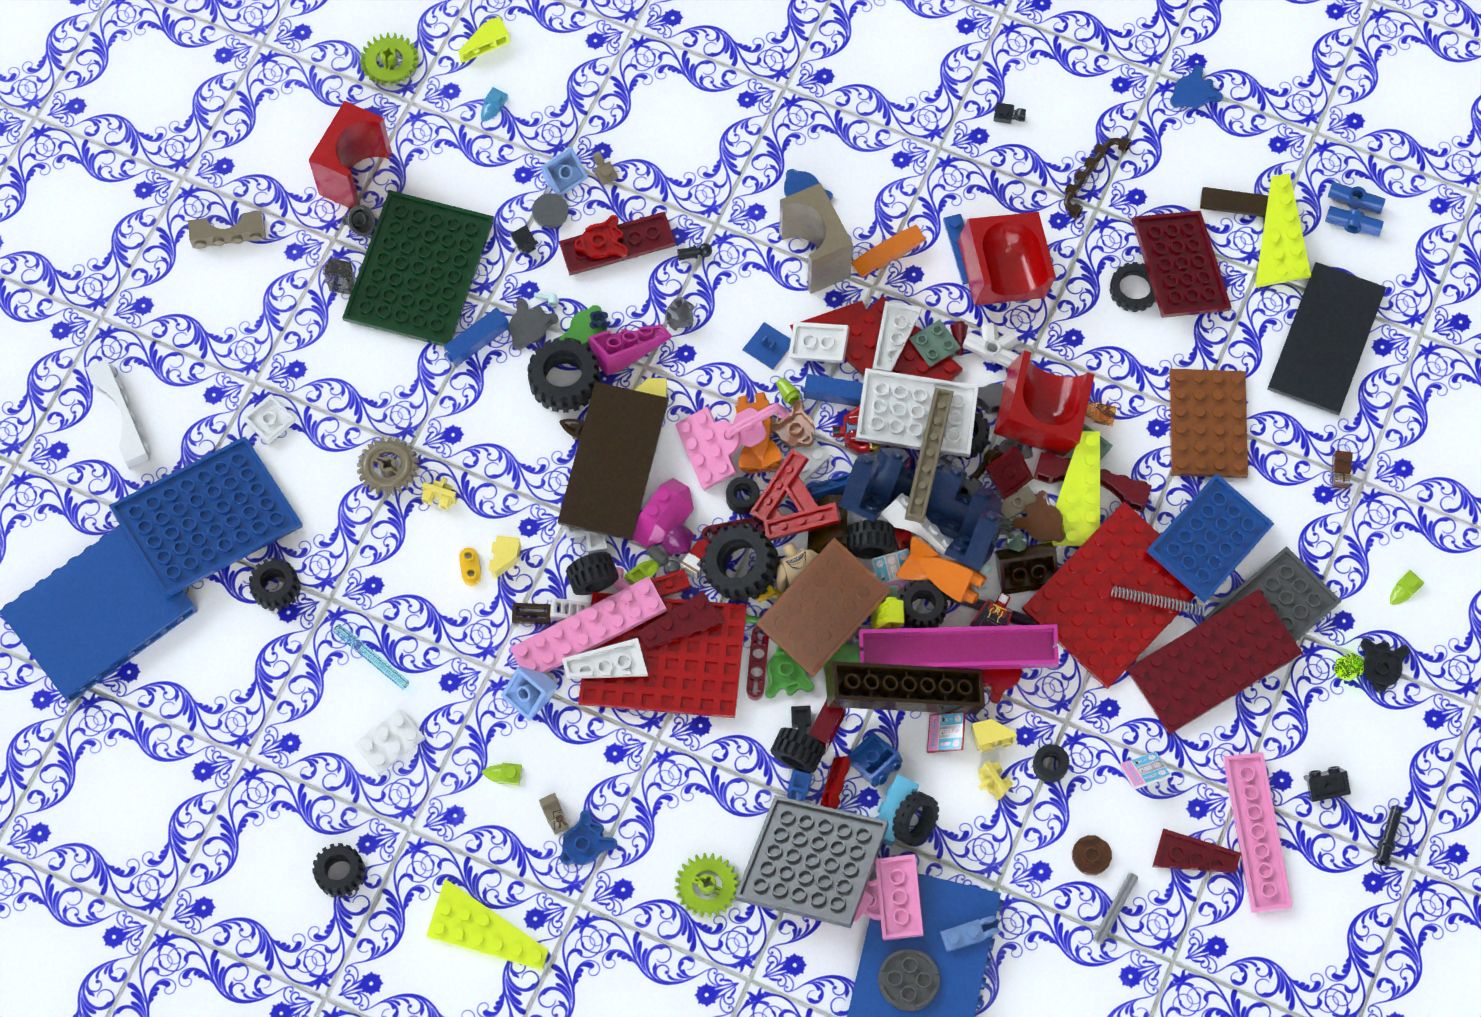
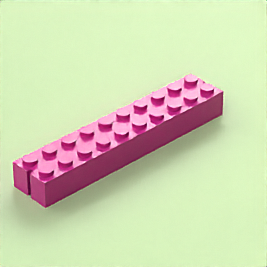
M1057 624L859 630L860 663L982 670L1058 668L1059 665Z

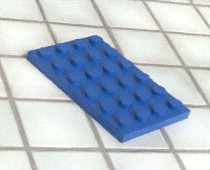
M1216 473L1146 552L1205 603L1271 529L1274 523Z

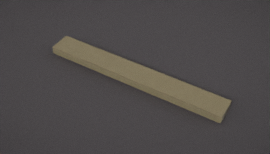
M935 387L905 520L924 524L954 391Z

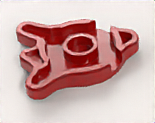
M611 215L605 222L593 224L585 228V232L574 242L575 250L594 259H603L611 255L626 257L628 255V248L618 242L624 238V233L617 227L619 223L618 217Z
M1022 669L982 670L983 687H991L990 701L992 703H999L1003 693L1018 684L1022 675Z

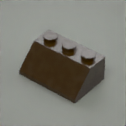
M829 494L815 502L818 507L834 502L839 507L843 495ZM839 507L840 523L808 531L807 550H813L819 554L833 538H836L846 548L848 510Z
M1052 542L1029 545L1022 551H1015L1010 548L995 551L1001 592L1005 594L1039 590L1058 571L1057 551Z

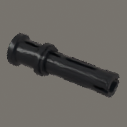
M1391 806L1383 837L1378 841V851L1376 856L1373 857V862L1381 866L1388 867L1391 865L1390 857L1392 851L1396 848L1394 840L1404 811L1401 807L1397 810L1398 806Z

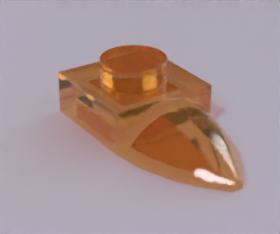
M1091 402L1088 403L1086 416L1093 419L1094 423L1112 427L1117 407Z

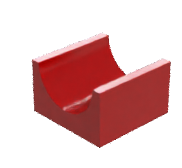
M347 101L343 102L308 159L320 196L350 209L356 205H361L351 169L358 162L366 158L382 157L390 159L392 150L384 117Z

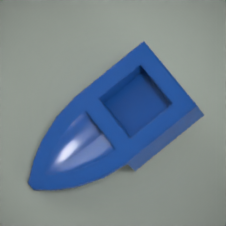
M793 769L788 787V798L803 802L809 793L813 774Z

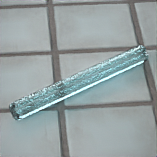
M337 624L334 627V634L398 687L405 690L409 686L408 679L344 626Z

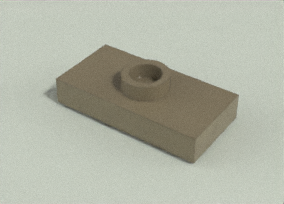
M1028 486L1001 501L1003 504L1000 513L1007 522L1023 513L1027 504L1036 501L1035 494Z

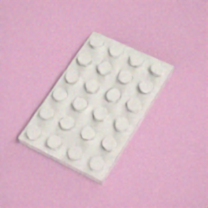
M865 368L855 440L921 450L936 387L954 391L940 453L970 457L979 385Z

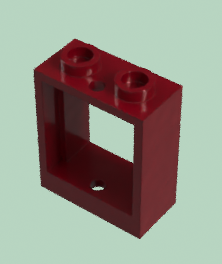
M827 699L809 732V735L816 738L825 747L824 755L827 753L846 715V708L828 707Z

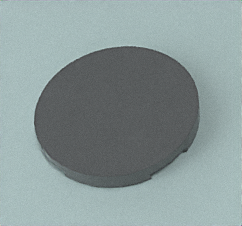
M911 949L898 950L889 955L880 967L878 975L880 992L891 1006L899 1010H920L929 1005L937 995L940 985L939 970L935 962L922 951Z

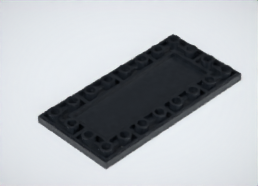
M1315 262L1311 277L1306 285L1267 390L1339 416L1386 287Z

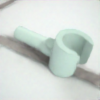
M534 293V297L548 300L550 307H558L559 299L555 293H550L549 295Z

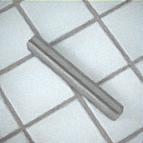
M1131 872L1127 875L1093 937L1095 943L1103 944L1138 880L1137 875Z

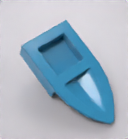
M492 87L483 100L484 104L481 109L482 122L492 119L500 112L509 99L508 94Z

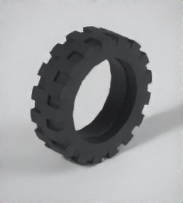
M1125 263L1123 267H1118L1117 271L1113 273L1109 291L1112 294V300L1116 301L1118 307H1123L1125 311L1132 310V312H1137L1141 310L1142 312L1146 308L1152 307L1153 303L1156 302L1144 263ZM1130 275L1142 277L1148 282L1150 292L1141 299L1127 297L1120 289L1121 280Z
M915 791L912 792V795H907L904 801H901L899 809L895 811L896 816L893 817L892 822L894 823V826H892V831L895 832L893 834L894 837L911 847L919 846L920 843L926 841L927 837L931 836L932 830L937 825L935 823L939 818V807L935 798L923 792ZM922 807V814L918 824L909 832L910 822L914 813Z

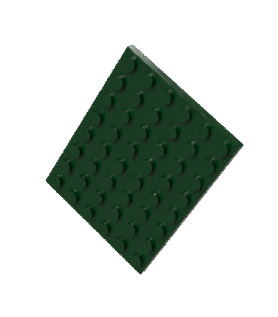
M389 190L342 317L343 321L440 346L446 345L454 337L495 220L494 216Z

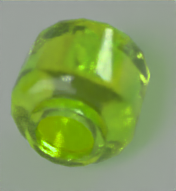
M1349 652L1335 661L1334 672L1338 678L1344 681H1350L1363 674L1364 661L1355 653Z

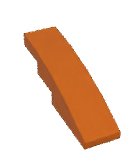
M917 225L911 226L868 250L852 261V265L863 279L878 268L880 270L894 259L896 261L927 239Z

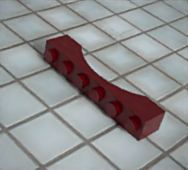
M1041 452L1034 479L1051 485L1064 481L1071 458H1061L1051 452ZM1107 469L1100 470V486L1112 492L1121 503L1125 501L1133 510L1144 513L1152 485L1142 480H1132L1126 475L1113 474Z

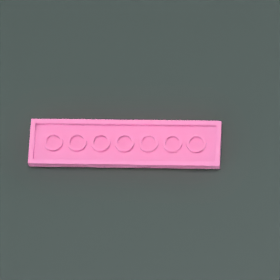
M648 576L510 647L519 666L546 674L563 665L562 658L588 652L662 614L667 609Z
M1264 753L1224 756L1223 763L1251 913L1292 909L1293 906Z

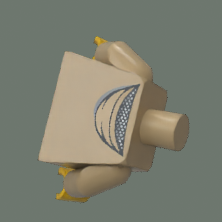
M793 542L783 546L787 556L779 560L780 565L777 567V588L775 592L778 598L815 559L818 553L805 548L797 550Z

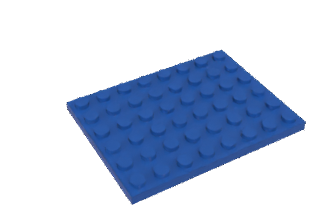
M246 436L109 505V509L165 599L303 527L301 520Z

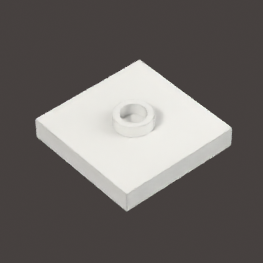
M272 394L242 417L267 445L296 422V418Z

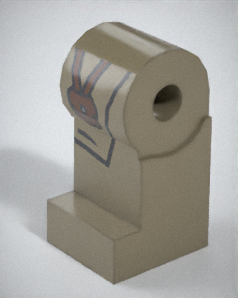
M556 793L539 799L541 809L554 835L569 829Z

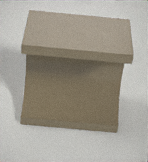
M816 184L780 199L779 235L781 239L801 238L810 241L818 248L809 254L807 289L809 293H815L851 278L853 243L822 184Z

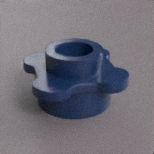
M595 311L590 313V328L606 329L608 327L607 312Z

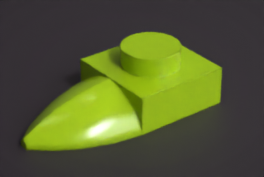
M654 560L644 561L627 572L624 579L631 585L648 576L652 579L658 570L659 564Z
M1409 570L1393 588L1390 595V604L1396 605L1407 601L1425 582Z
M502 762V764L489 766L482 770V774L493 782L520 786L522 764Z

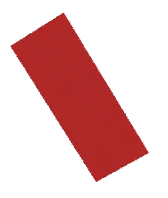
M859 301L801 322L849 326L866 311L863 301Z

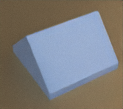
M569 147L541 166L543 179L554 193L560 196L589 178L573 147Z

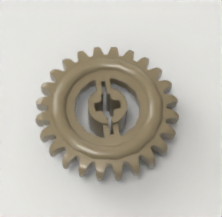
M384 437L381 438V442L374 440V445L367 444L369 449H363L364 455L358 456L360 462L356 465L359 468L357 470V474L360 475L359 480L361 482L365 480L363 486L366 488L369 485L370 492L376 488L377 495H379L381 490H383L385 497L389 490L393 496L395 489L402 493V486L409 489L407 482L414 484L411 476L418 477L414 471L419 470V466L415 464L419 463V459L416 458L417 453L412 451L411 445L406 446V441L400 443L399 438H396L395 441L392 440V437H389L387 441H385ZM384 454L396 455L401 460V469L397 467L393 457L380 456ZM375 463H377V464L379 465L381 474H382L384 477L379 476V475L375 472V470H374V464H375Z

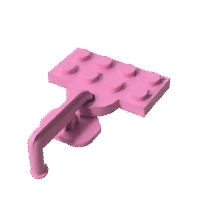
M773 403L759 412L753 408H747L738 413L734 418L733 424L728 421L715 422L710 408L705 407L676 423V429L702 490L706 491L738 474L731 456L738 451L740 444L753 447L764 441L767 432L762 421L778 413L781 419H786L789 416L788 409L779 403Z
M916 855L876 859L877 879L868 882L854 921H857L863 913L873 920H881L883 940L924 936Z

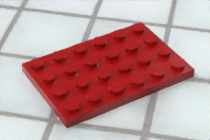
M884 296L849 325L845 360L863 377L865 368H873L885 301L889 302ZM916 325L909 338L921 331ZM908 338L892 372L953 381L963 371V368L950 356L929 367Z

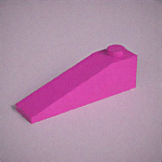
M662 325L639 327L636 331L621 329L620 333L604 331L588 337V342L591 350L596 355L600 369L608 376L630 366L669 340L671 334Z

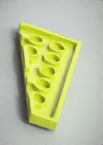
M1290 173L1271 177L1255 288L1311 277Z
M1082 431L1080 443L1074 448L1055 505L1063 515L1066 538L1062 542L1043 541V543L1052 542L1054 546L1081 547L1100 527V431Z
M444 880L426 934L427 938L543 971L549 953L547 948L448 880Z

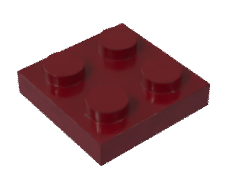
M1016 446L985 467L999 496L1004 500L1034 479L1019 448Z

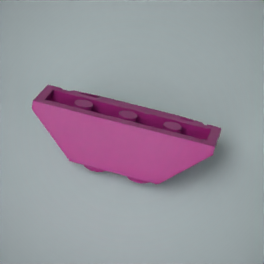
M674 478L661 484L640 513L633 540L649 548L652 545L661 544L666 535L675 526L684 524L694 510L689 486Z

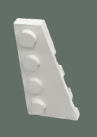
M885 301L872 369L887 372L893 371L921 314L922 307Z
M815 440L813 445L807 448L793 447L794 450L809 459L799 474L803 483L831 458V455ZM788 493L785 495L781 503H783L789 497Z
M638 638L562 658L567 679L648 676Z

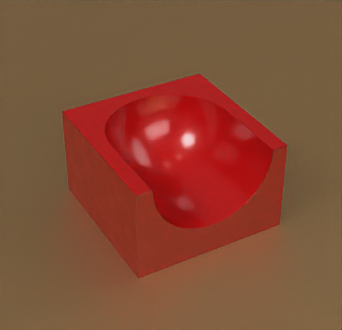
M1039 212L967 219L958 243L974 306L1045 298L1056 275Z
M1024 350L1008 367L993 434L1064 457L1080 443L1095 374L1087 372L1081 376L1068 377L1045 372L1031 362V352Z

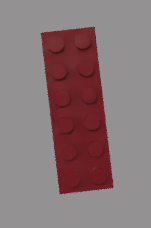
M665 211L618 224V229L624 233V238L618 242L628 248V255L626 257L611 255L603 259H594L582 252H578L574 248V242L581 235L559 241L569 276L676 246Z

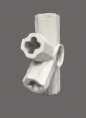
M987 323L981 326L982 337L969 332L962 346L981 355L987 363L995 362L1006 368L1019 356V354L1011 351L1019 347V341L1015 333L1010 331L999 337L998 325L994 323Z

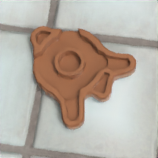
M801 400L793 402L792 410L786 419H781L777 416L776 420L772 421L771 433L776 435L788 447L807 448L814 443L815 426L810 416L804 413V405Z

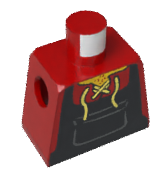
M1000 592L996 601L989 598L969 626H1009L1013 610L1006 606L1011 597Z

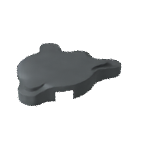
M518 299L516 301L517 311L509 322V331L512 336L514 349L522 350L529 346V344L540 342L545 336L546 330L558 322V315L555 313H545L541 306H536L533 310H529L526 301Z

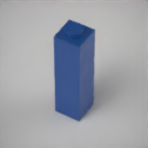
M496 307L444 345V357L449 363L453 362L456 367L508 330V319Z
M807 374L803 398L858 407L861 403L863 383Z

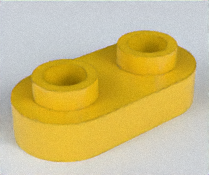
M464 548L459 554L462 580L468 586H475L481 581L478 553L473 548ZM468 554L472 555L469 559L465 558ZM470 572L475 573V574H474L473 576H471V577L468 576V573H470Z

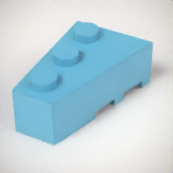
M898 774L893 785L890 784L886 792L887 798L885 802H881L877 811L880 813L877 819L885 820L889 823L883 844L893 847L897 839L893 835L895 832L892 831V826H894V823H892L893 817L896 816L895 811L899 809V804L902 800H905L907 795H912V792L915 791L918 792L919 788L918 783Z

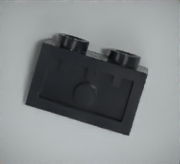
M1340 766L1329 767L1327 771L1323 772L1313 770L1308 772L1309 775L1303 776L1304 780L1307 781L1311 802L1351 794L1347 771L1340 768Z

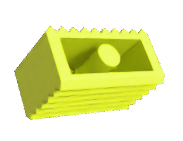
M887 597L886 601L881 602L871 614L872 617L870 619L872 621L870 623L872 624V629H896L905 624L904 601L897 600L896 597Z

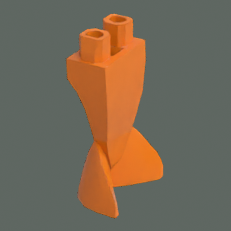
M764 392L755 394L756 402L749 403L748 396H740L737 398V406H735L736 414L747 408H753L759 412L770 406L769 400H767ZM772 416L762 421L767 432L764 441L753 447H743L739 456V468L743 473L756 474L778 469L783 463L780 449L770 439Z
M920 536L912 537L910 555L896 574V576L906 580L930 579L941 591L956 601H966L972 604L976 603L979 598V593L972 590L973 586L976 585L981 588L987 579L979 570L959 561L940 557Z

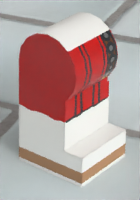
M706 540L697 541L680 564L681 570L685 569L686 574L696 580L701 575L702 556L707 553L704 549L707 544L710 545Z

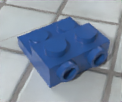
M874 732L846 756L851 759L849 764L874 788L877 785L885 784L888 775L892 771L897 772L903 762L900 753Z

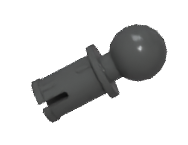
M652 545L646 552V555L656 561L659 567L664 565L666 573L670 574L679 571V563L675 560H668L670 555H665L655 545Z

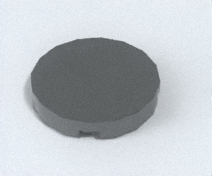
M547 193L535 200L532 206V215L535 222L541 227L556 228L567 220L569 213L568 204L560 195Z

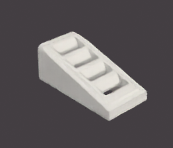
M551 598V621H563L573 615V607H577L576 613L581 611V608L586 609L590 607L591 603ZM557 607H561L560 613H557ZM565 607H569L568 614H565Z

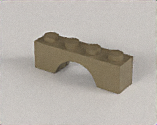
M262 211L243 213L237 224L226 229L212 226L206 218L188 220L189 240L192 248L203 249L207 246H223L229 243L240 244L244 241L266 239Z

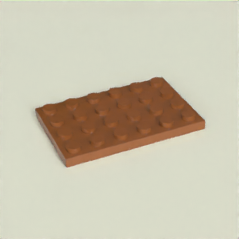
M1170 369L1171 476L1213 477L1217 473L1222 478H1247L1246 371Z
M833 538L755 625L811 677H814L891 590L836 538Z

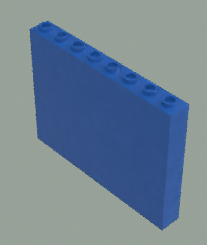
M119 524L115 530L109 534H104L98 542L87 546L81 554L70 558L64 566L53 570L51 575L36 582L34 587L22 592L17 599L6 603L0 610V614L68 704L197 612L196 607L183 590L165 599Z
M918 873L924 936L883 940L881 920L869 919L847 1017H974L976 1009L980 1010L982 998L979 997L980 989L984 990L987 978L983 977L984 970H989L991 958H987L989 950L993 951L995 939L991 936L984 941L946 952L940 932L989 916H995L996 919L997 911L1001 912L1004 901L1000 899L1001 893ZM996 919L991 924L981 926L983 932L997 928L999 919ZM911 949L922 951L935 962L939 970L940 985L937 995L929 1005L920 1010H899L891 1006L880 992L878 985L880 967L889 955L898 950Z

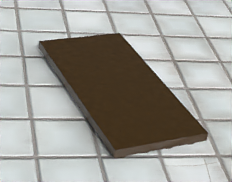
M595 382L557 521L559 525L633 541L669 402L668 397Z

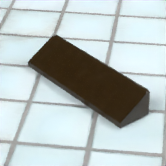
M1203 187L1200 196V209L1265 217L1269 195Z

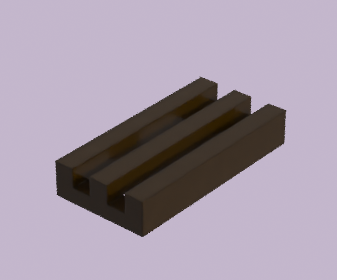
M513 603L512 623L551 625V604ZM517 609H538V610H547V612L516 611V610H517ZM516 616L547 617V618H527V617H516Z

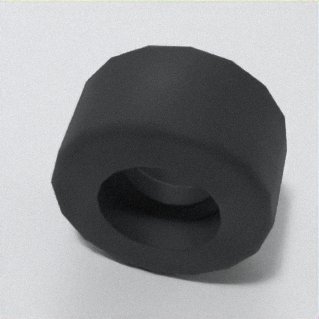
M737 477L727 485L726 502L735 513L749 514L760 497V489L751 478ZM745 490L750 493V498L741 501L735 495L738 491Z
M1048 744L1043 745L1037 750L1032 767L1035 775L1040 780L1054 783L1064 778L1068 771L1070 760L1067 752L1062 747ZM1046 757H1053L1058 761L1059 765L1055 770H1049L1044 767L1043 761Z

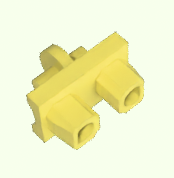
M445 477L441 481L434 480L433 485L423 482L422 502L432 505L434 498L440 499L439 508L448 511L452 503L456 504L458 498H456V492L451 491L453 486L447 484L448 479Z
M987 761L977 771L980 775L978 778L982 782L978 788L980 791L986 789L998 801L1010 790L1013 783L1010 778L1001 779L998 775L1003 771L999 762L990 763V761Z

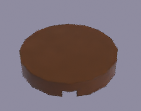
M1087 835L1080 838L1072 850L1074 866L1086 875L1096 876L1103 873L1109 867L1112 860V850L1109 844L1096 835Z

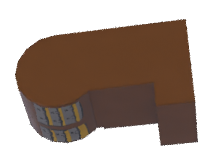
M1336 450L1333 454V488L1349 489L1353 452Z

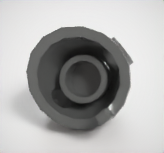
M356 205L347 215L342 217L343 225H348L350 230L357 235L367 236L374 230L375 217L369 207Z
M682 297L674 299L665 313V322L675 331L678 328L693 325V309L695 306Z

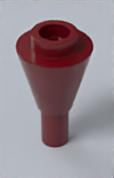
M955 321L950 325L952 336L961 347V349L956 351V356H963L962 346L966 338L968 325L963 321Z

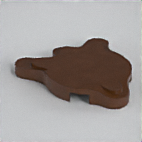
M1044 490L1037 493L1035 502L1025 506L1026 517L1015 518L1012 521L1013 528L1027 531L1031 537L1040 542H1062L1066 538L1063 515L1050 503L1048 493Z

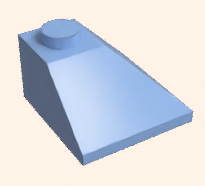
M519 666L502 692L501 697L527 720H531L550 701L559 685L545 673Z

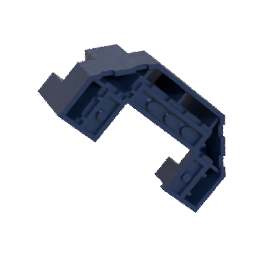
M880 448L876 460L871 455L861 453L853 464L839 507L874 522L901 493L910 497L915 471L905 469L909 458L905 450ZM938 459L926 518L932 524H935L943 535L954 539L947 547L944 555L980 571L991 558L1001 533L1000 525L1003 517L998 515L1003 503L990 488H979L973 497L968 494H961L960 492L967 473L963 472L959 467H952L943 460Z

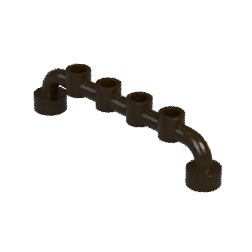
M1127 137L1123 139L1111 138L1103 145L1100 143L1096 145L1094 149L1095 157L1089 156L1084 163L1086 169L1084 171L1078 170L1074 177L1077 180L1075 184L1069 183L1065 188L1064 192L1067 195L1064 198V206L1070 212V217L1078 219L1081 215L1083 206L1078 203L1072 205L1071 200L1077 196L1081 186L1088 181L1090 174L1096 170L1101 159L1107 155L1109 148L1112 145H1119L1118 150L1126 153L1131 146V139Z

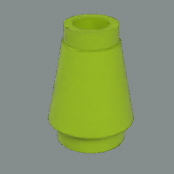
M780 378L776 382V386L785 403L793 405L794 401L801 399L800 390L785 378Z

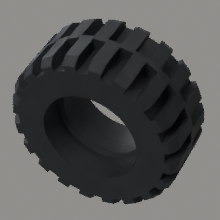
M566 337L564 340L555 338L554 342L550 343L547 341L543 343L544 347H538L535 350L536 355H531L530 363L527 367L530 390L538 403L542 402V406L546 409L551 407L554 412L563 410V413H569L570 409L577 411L580 410L579 406H587L589 399H591L595 382L600 381L599 364L594 352L590 351V347L586 344L582 346L581 341L575 339L573 342L570 338ZM560 364L574 365L582 372L578 381L565 387L551 384L546 379V376L553 367Z
M739 524L738 528L730 525L726 531L721 529L718 531L719 535L717 537L713 535L710 539L712 541L711 544H707L704 549L707 553L702 556V561L705 563L702 569L706 574L707 582L717 592L732 601L737 602L740 599L742 602H747L750 597L755 600L759 598L758 594H765L768 591L766 588L769 585L773 586L775 583L773 578L774 576L777 577L776 567L780 565L777 558L779 554L774 544L760 530L758 531L753 526L747 527L745 524ZM742 548L753 549L756 553V561L752 570L740 578L728 577L726 565L730 556Z

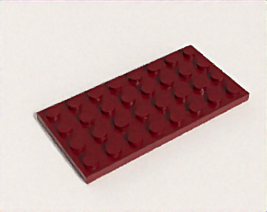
M1260 589L1126 668V671L1167 733L1171 735L1302 656L1303 652Z

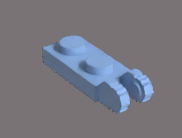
M989 916L981 920L977 919L941 931L940 936L946 952L984 941L986 938L1000 933L998 927L983 932L981 927L993 923L996 920L995 916Z

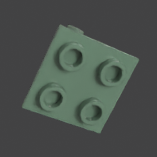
M940 319L909 338L929 367H932L948 356L951 358L955 357V352L961 349Z

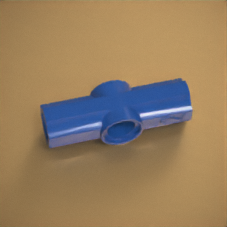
M1334 181L1327 196L1328 198L1346 203L1351 209L1362 208L1377 214H1381L1386 198L1367 193L1360 186L1352 188Z
M1333 206L1329 207L1325 219L1327 223L1344 227L1349 233L1363 232L1377 237L1380 236L1384 224L1382 220L1365 216L1360 210L1351 209L1347 211Z

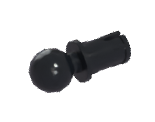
M703 243L699 248L693 245V247L677 249L679 261L690 258L698 259V255L709 257L713 249L710 244Z

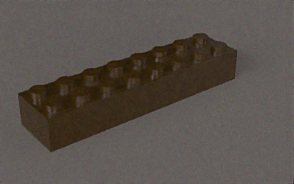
M832 661L825 669L828 707L936 713L966 712V714L975 715L985 707L982 669Z

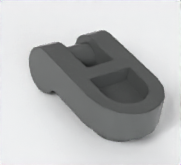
M1011 439L1003 440L998 447V451L1005 453L1014 446L1022 447L1020 452L1024 459L1033 457V452L1030 450L1029 445Z

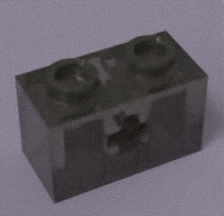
M329 258L328 263L323 267V275L325 276V283H327L329 291L351 295L356 279L351 262Z

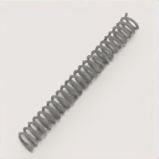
M1114 586L1111 592L1112 597L1113 592L1116 588L1115 597H1117V592L1119 590L1118 597L1120 598L1123 590L1122 598L1124 599L1125 593L1127 591V600L1129 593L1131 591L1130 601L1132 600V596L1135 593L1134 602L1136 601L1137 594V602L1140 601V597L1142 594L1141 603H1143L1144 597L1146 595L1145 604H1147L1148 597L1150 595L1149 605L1151 604V600L1154 597L1152 605H1155V601L1157 598L1156 606L1159 605V601L1161 599L1160 607H1162L1163 601L1165 599L1164 608H1166L1167 601L1169 600L1168 609H1170V604L1173 601L1171 609H1174V605L1176 602V611L1178 609L1179 603V611H1181L1182 605L1184 603L1183 612H1185L1186 605L1188 604L1187 613H1189L1190 606H1192L1190 612L1192 614L1195 606V615L1199 607L1198 616L1200 615L1201 609L1203 607L1202 617L1204 616L1206 609L1204 605L1200 606V604L1197 605L1196 603L1193 605L1192 602L1189 604V602L1185 603V601L1182 602L1181 600L1178 601L1177 599L1174 600L1173 598L1170 600V598H1163L1162 596L1159 597L1158 595L1155 596L1154 594L1151 596L1150 593H1140L1139 591L1136 592V590L1132 591V589H1124V587L1121 589V587L1117 588V586Z

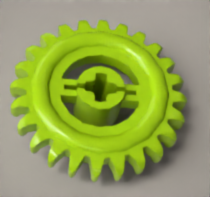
M388 32L386 38L380 33V40L373 36L374 43L372 44L370 41H367L369 48L363 46L365 53H360L361 69L364 71V75L369 76L371 81L375 79L376 84L382 82L383 86L386 83L392 86L393 82L398 85L399 80L405 82V77L410 78L412 76L410 72H415V67L418 66V50L414 48V43L411 42L409 45V38H406L404 41L403 34L397 39L395 32L392 38H390ZM396 51H397V52H399V53L401 54V56H402V62H401L400 66H398L396 69H393V68H395V67L397 66V64H398V59H397V54H396ZM379 55L381 57V62L384 69H381L377 65V58Z
M704 852L702 859L696 854L695 862L688 858L689 866L682 863L684 871H677L681 878H675V882L680 885L675 886L674 889L681 891L676 894V898H683L680 901V905L687 904L685 910L693 909L692 915L700 912L701 918L704 917L705 913L711 918L713 912L716 916H719V910L726 913L727 909L725 906L733 907L730 900L736 901L734 894L738 888L735 886L740 884L739 880H734L739 874L732 873L735 866L728 867V859L722 863V855L715 860L714 853L711 854L710 858H707ZM703 872L716 874L722 881V888L716 885V879L713 875L703 874L700 878L697 875ZM708 881H710L711 886L708 885L707 888H705L704 883L706 884ZM692 885H697L700 893L709 896L715 893L718 896L709 900L701 899L693 891Z

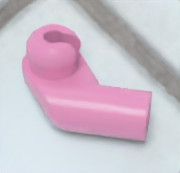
M616 567L619 578L613 586L618 591H621L631 586V584L623 579L624 569Z

